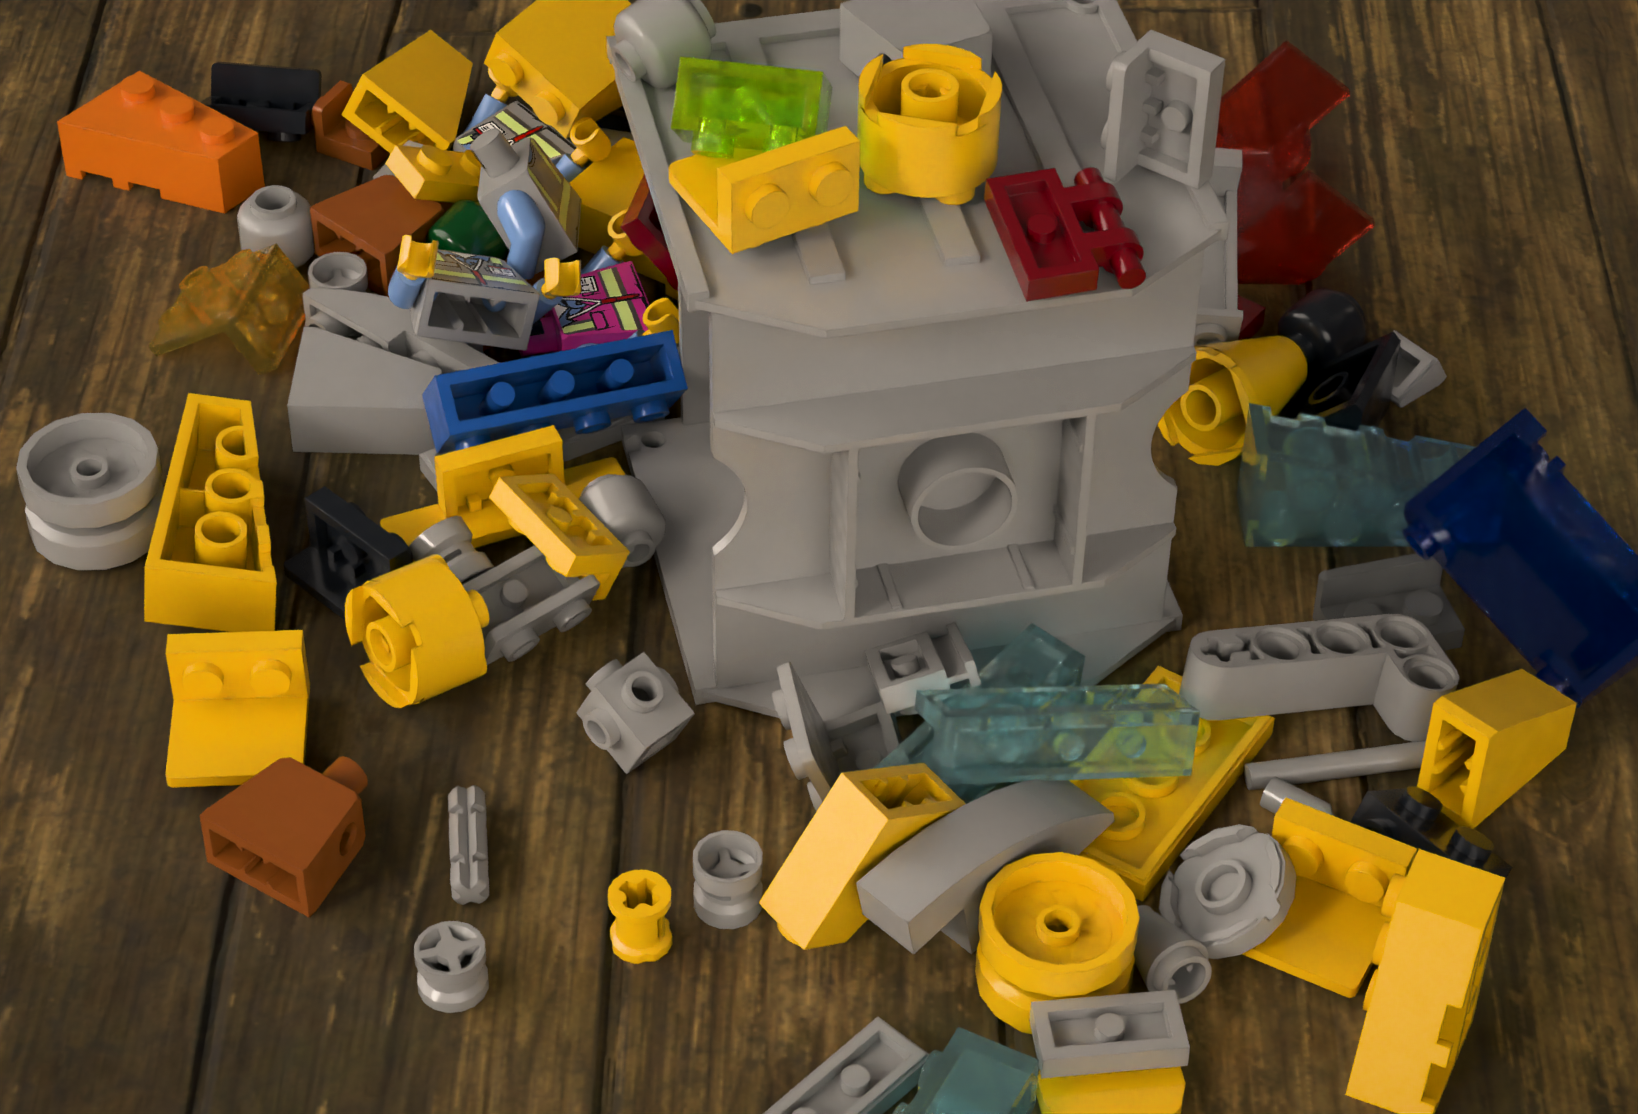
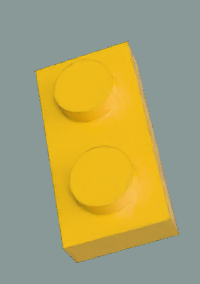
M395 145L385 163L414 199L452 203L459 200L478 201L477 194L481 164L471 150L457 152L441 150L431 145H423L421 148Z

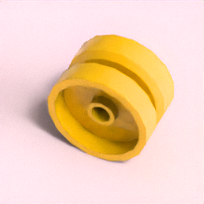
M1064 852L1031 854L1005 865L987 883L979 907L978 933L980 940L976 952L975 973L979 994L993 1014L1018 1031L1032 1034L1029 1021L1031 1002L1129 994L1135 962L1133 953L1137 943L1140 919L1134 893L1118 873L1092 858Z

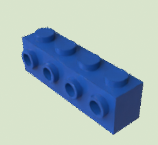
M673 330L435 375L423 392L422 398L436 453L439 454L465 449L554 425L556 430L574 427L576 434H589L610 427L612 425L610 419L632 415L635 423L653 421L670 413L669 408L682 396L688 387Z

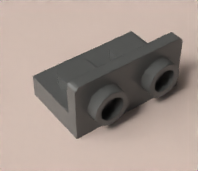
M1438 550L1324 570L1319 574L1312 617L1314 621L1382 614H1402L1423 623L1443 651L1460 648L1465 631L1464 626L1440 587L1444 560Z

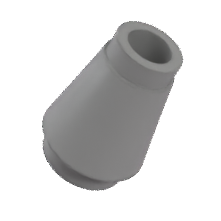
M1146 905L1137 906L1140 919L1137 943L1133 953L1134 963L1149 992L1176 990L1179 1004L1194 999L1205 989L1212 974L1206 947L1154 912L1151 907Z

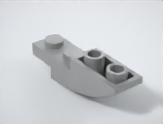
M310 288L302 293L306 320L305 327H317L442 369V374L499 363L483 354V345L416 336L413 330L410 309H402L395 306L389 297L366 292L327 288Z

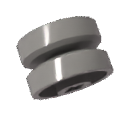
M80 413L55 420L33 433L19 451L16 470L20 490L26 503L25 514L29 534L37 552L53 564L75 570H107L131 563L147 553L164 491L161 483L162 469L159 451L151 432L135 420L112 413Z

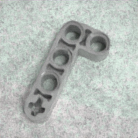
M1382 614L1212 630L1199 633L1192 638L1178 699L1180 705L1187 712L1195 717L1206 720H1227L1373 704L1387 727L1395 735L1407 741L1417 742L1425 741L1427 738L1433 703L1442 695L1456 691L1459 675L1454 665L1423 623L1402 614Z

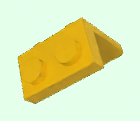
M846 125L806 139H802L790 128L779 127L674 161L668 167L669 183L731 254L758 247L763 243L810 227L819 226L828 221L859 211L860 140Z

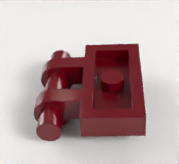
M1088 167L1079 171L1074 178L1075 186L1063 187L1056 168L986 179L984 201L1026 302L1097 290L1099 267H1103L1107 272L1114 274L1119 286L1123 289L1136 288L1145 281L1146 272L1141 263L1144 256L1143 247L1134 230L1125 227L1121 219L1123 203L1113 184L1104 181L1099 169ZM1079 221H1083L1086 226L1094 228L1095 231L1084 233Z

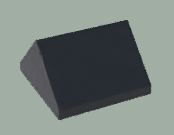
M1394 331L1336 357L1325 364L1308 370L1304 384L1284 406L1265 439L1263 445L1267 450L1278 456L1352 478L1390 406L1401 342Z

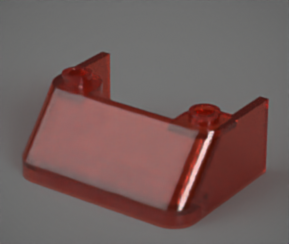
M1287 40L1221 97L1215 148L1242 150V172L1237 190L1238 284L1299 285L1314 280L1322 274L1330 262L1375 226L1374 218L1310 170H1307L1283 191L1282 183L1290 176H1296L1302 172L1311 158L1310 149L1312 141L1310 129L1350 95L1347 86Z

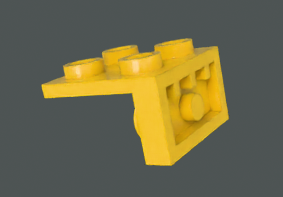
M303 630L167 635L166 659L174 700L165 773L169 787L242 785L280 758L291 757L305 765L310 681Z
M1285 797L1274 816L1271 837L1278 841L1289 854L1296 871L1295 898L1284 921L1264 942L1244 952L1242 955L1347 998H1353L1356 996L1373 965L1372 956L1383 924L1385 922L1390 923L1391 918L1381 915L1389 883L1394 873L1407 877L1415 859L1417 848Z

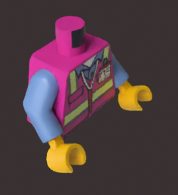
M622 210L615 214L608 224V234L615 242L609 248L605 245L602 246L581 270V293L577 296L562 297L561 301L545 314V317L540 318L532 325L527 350H519L521 357L550 352L555 353L673 330L676 344L679 343V310L668 298L658 299L649 305L633 262H624L622 260L626 254L634 257L643 253L631 243L628 235L620 228L628 210Z

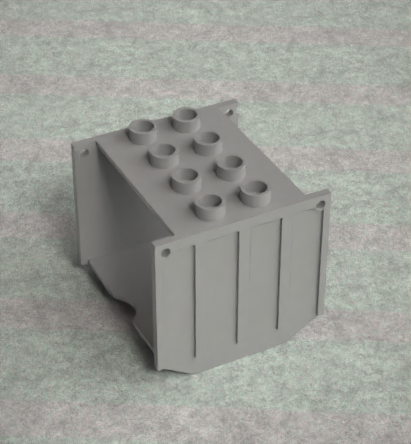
M975 0L992 31L991 78L996 71L1002 82L998 162L989 178L1056 168L1063 187L1075 186V175L1085 168H1097L1103 176L1105 149L1101 147V135L1108 120L1110 91L1106 88V76L1116 55L1121 51H1127L1137 42L1117 0ZM840 8L714 23L716 35L711 38L712 52L709 60L666 89L654 88L642 78L635 82L630 81L619 69L611 53V47L617 44L615 35L606 36L607 56L615 71L616 85L678 279L679 350L688 387L681 396V417L621 426V435L631 476L644 483L666 521V533L661 543L655 546L654 558L695 704L719 702L779 718L772 698V692L781 689L777 666L791 662L823 722L826 723L882 701L871 675L865 650L926 631L930 639H935L947 635L946 625L955 622L975 661L981 685L971 688L968 679L950 684L952 694L938 698L936 706L924 711L929 712L1095 686L1165 632L1181 630L1183 614L1167 580L1171 540L1176 535L1174 514L1177 486L1174 479L1160 471L1152 461L1151 442L1155 428L1164 413L1178 398L1189 391L1191 364L1196 360L1197 353L1194 348L1204 250L1216 241L1228 240L1230 221L1209 180L1197 190L1140 165H1136L1117 183L1103 176L1104 181L1113 184L1123 203L1121 219L1125 227L1134 230L1143 247L1144 256L1141 263L1146 272V278L1141 285L1133 289L1121 288L1114 274L1107 272L1103 267H1099L1097 290L1026 302L984 201L986 181L975 187V196L972 200L960 205H947L935 198L913 197L899 193H875L864 184V172L861 167L859 171V211L828 221L822 225L810 227L763 243L758 247L731 254L669 183L668 167L674 161L753 135L728 132L729 126L722 124L719 130L696 128L693 126L689 119V105L692 93L695 88L703 86L722 89V95L730 96L734 90L788 97L787 103L794 105L797 99L821 101L825 104L827 111L825 132L846 125L857 137L859 77L840 61ZM1079 221L1084 233L1095 231L1094 228L1086 226L1083 221ZM899 711L894 712L895 717L904 716Z

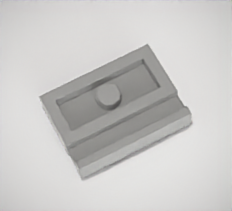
M955 622L946 625L947 635L935 639H930L926 631L864 651L871 675L887 714L899 711L903 715H912L927 711L937 705L938 698L952 694L950 684L968 679L971 688L981 685L975 661Z

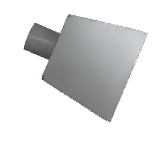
M850 0L840 3V61L858 77H860L862 70L872 59L883 54V64L903 58V47L915 44H942L970 51L982 58V70L991 77L992 31L975 0Z

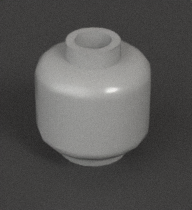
M637 0L616 16L614 32L617 44L611 47V53L619 69L630 81L635 82L642 78L654 88L666 89L709 60L712 52L711 38L716 35V27L701 0Z
M271 185L256 190L240 206L237 223L241 250L245 260L253 267L273 274H285L304 265L313 256L314 242L310 204L303 196L293 192L290 188Z
M607 474L594 479L583 489L579 500L630 551L622 568L635 567L649 560L655 552V546L659 545L664 538L666 521L644 483L630 475Z

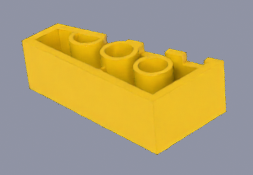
M188 393L145 563L144 622L226 632L275 630L277 582L275 568L272 566L269 525L266 523L263 482L260 480L259 455L251 401Z

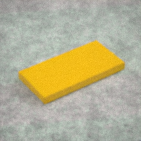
M1161 666L1156 667L1066 777L1067 780L1114 813L1115 821L1078 856L1092 858L1118 873L1134 893L1135 898L1142 902L1244 772L1245 764L1250 763L1271 737L1275 720L1274 717L1269 715L1227 720H1206L1195 717L1180 705L1178 699L1183 676Z

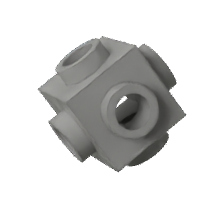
M642 652L624 666L617 659H614L598 670L586 682V686L591 692L576 712L582 719L585 732L591 741L599 748L607 750L626 774L674 741L695 714L679 695L678 687L670 674L664 669L656 667L645 652Z

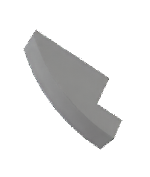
M1063 776L1026 780L990 792L959 807L926 827L889 854L856 882L862 914L912 954H915L940 930L970 954H973L977 950L980 940L978 933L979 907L987 883L1005 865L1031 854L1064 852L1079 855L1115 821L1114 813Z

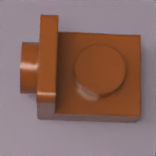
M340 80L324 96L320 97L312 108L311 122L315 131L317 152L373 171L390 153L341 115L353 93L351 83Z

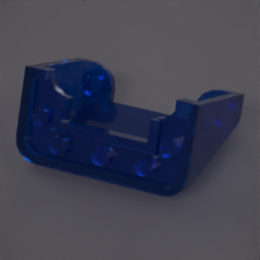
M1524 408L1405 503L1404 518L1408 526L1402 530L1406 541L1420 557L1425 560L1430 559L1432 556L1536 670L1537 673L1534 675L1536 678L1577 702L1576 708H1579L1638 666V555L1563 475L1566 464L1558 456L1550 461L1547 452L1538 444V441L1546 436L1547 430Z

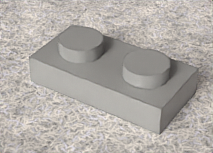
M1176 990L1031 1002L1029 1021L1041 1079L1188 1066L1190 1045Z

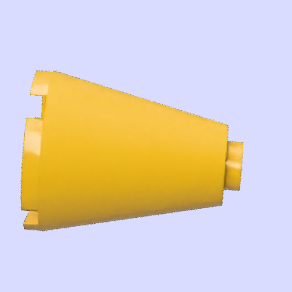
M1276 335L1194 345L1197 353L1196 360L1191 364L1189 391L1178 398L1160 419L1158 427L1163 437L1172 447L1179 443L1185 450L1191 454L1193 453L1194 455L1188 459L1197 464L1219 466L1243 455L1306 380V358L1300 347L1291 339Z

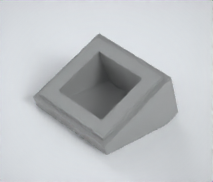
M1394 330V333L1401 342L1391 401L1402 408L1439 386L1447 376L1437 358Z

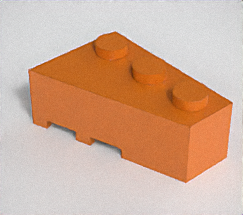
M141 71L126 77L114 87L57 121L65 171L68 177L82 180L86 176V172L112 178L113 187L127 191L131 190L133 183L159 189L161 199L224 214L248 199L256 190L265 187L258 132Z

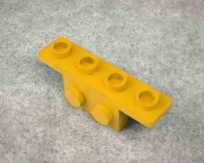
M551 425L434 456L438 504L383 518L380 520V527L388 533L398 534L409 547L421 533L446 518L461 516L473 534L471 544L476 548L523 535L509 524L508 517L489 498L499 477L554 474L579 499L583 489L594 479L607 474L625 475L614 457L564 469L563 441L555 426Z

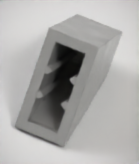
M304 327L287 404L293 452L419 455L434 449L435 445L422 394L433 377L442 374V369L317 327Z

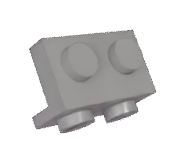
M1154 30L1148 31L1127 51L1119 52L1113 59L1106 76V88L1110 91L1108 120L1101 135V147L1105 149L1104 178L1117 183L1136 165L1145 167L1197 190L1211 178L1213 174L1225 59Z
M534 545L463 584L466 591L476 590L483 597L488 608L489 624L482 628L487 665L503 656L508 662L514 661L532 650L539 643L540 638L538 636L554 627H557L560 632H565L582 622L591 613L592 609L589 604L601 585L594 575H588L581 580L578 577H565L548 565L546 556Z

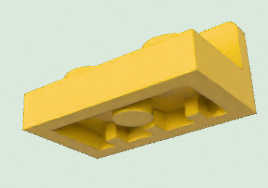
M554 474L499 477L489 498L508 517L509 524L516 531L527 536L546 556L548 565L556 572L565 577H578L579 580L588 575H594L601 585L592 600H604L630 551Z

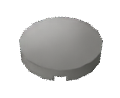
M1238 824L1214 829L1193 841L1180 854L1184 862L1177 868L1174 875L1170 870L1168 871L1161 886L1159 904L1161 916L1202 943L1208 951L1209 958L1220 959L1241 955L1261 944L1284 921L1295 898L1296 871L1289 854L1278 841L1269 834L1259 833L1254 827Z

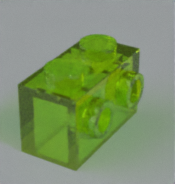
M680 56L671 129L683 142L692 143L691 153L696 155L728 159L733 158L734 148L760 150L764 153L827 132L833 87L824 72Z

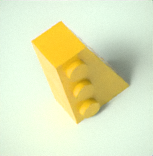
M1421 849L1418 850L1407 877L1394 873L1381 909V915L1391 918L1390 923L1385 922L1383 924L1374 948L1372 963L1379 965V967L1374 971L1365 995L1363 1010L1367 1011L1345 1095L1397 1114H1435L1474 1018L1505 877Z

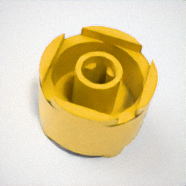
M942 44L903 47V58L883 64V54L872 59L862 70L858 83L857 138L860 140V167L864 172V184L866 187L879 194L899 193L913 197L935 198L947 205H960L972 200L975 196V187L981 185L992 175L998 162L1002 82L996 71L991 78L982 70V58L965 49Z
M430 555L368 580L347 594L345 623L351 646L360 642L363 643L370 662L361 665L360 668L373 690L390 706L402 708L407 705L419 704L486 674L487 662L485 659L482 628L486 627L490 620L487 605L483 597L476 590H465L459 579L449 569L446 561L440 555Z

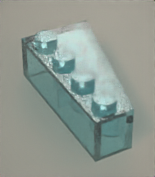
M1249 403L1237 491L1245 547L1494 546L1503 505V496L1492 450L1417 435L1409 442L1392 439L1385 436L1382 428L1361 424L1357 432L1326 426L1324 417L1300 413L1297 420L1273 416L1271 407Z

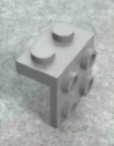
M791 662L777 666L781 689L772 692V698L782 725L786 730L791 729L793 738L784 741L785 752L796 778L801 780L809 777L810 782L807 783V787L816 812L842 772L908 765L894 712L887 714L882 701L824 723Z

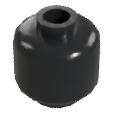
M1319 288L1309 292L1285 311L1278 321L1277 335L1291 339L1300 347L1306 358L1308 371L1362 346L1366 335L1365 316L1359 303L1352 296L1333 289Z

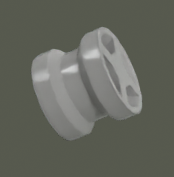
M444 921L429 926L418 936L414 944L415 966L418 969L417 985L418 993L426 1005L437 1011L455 1013L473 1008L484 999L489 989L488 968L485 965V939L478 929L460 921Z

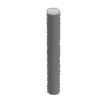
M1426 740L1247 763L1244 766L1245 783L1248 790L1265 789L1274 777L1296 785L1421 768Z

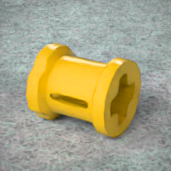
M631 870L622 873L612 881L608 888V906L616 917L610 927V940L613 952L623 961L633 964L657 961L666 955L672 946V933L669 921L665 918V914L671 906V887L664 877L653 871Z

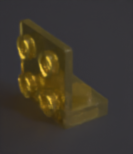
M277 243L252 252L251 249L242 250L231 257L226 263L211 269L207 266L198 267L181 281L179 285L181 292L174 304L158 319L159 329L148 347L155 356H159L215 334L225 332L237 350L243 354L259 375L277 369L305 319L302 293L310 289L309 284Z

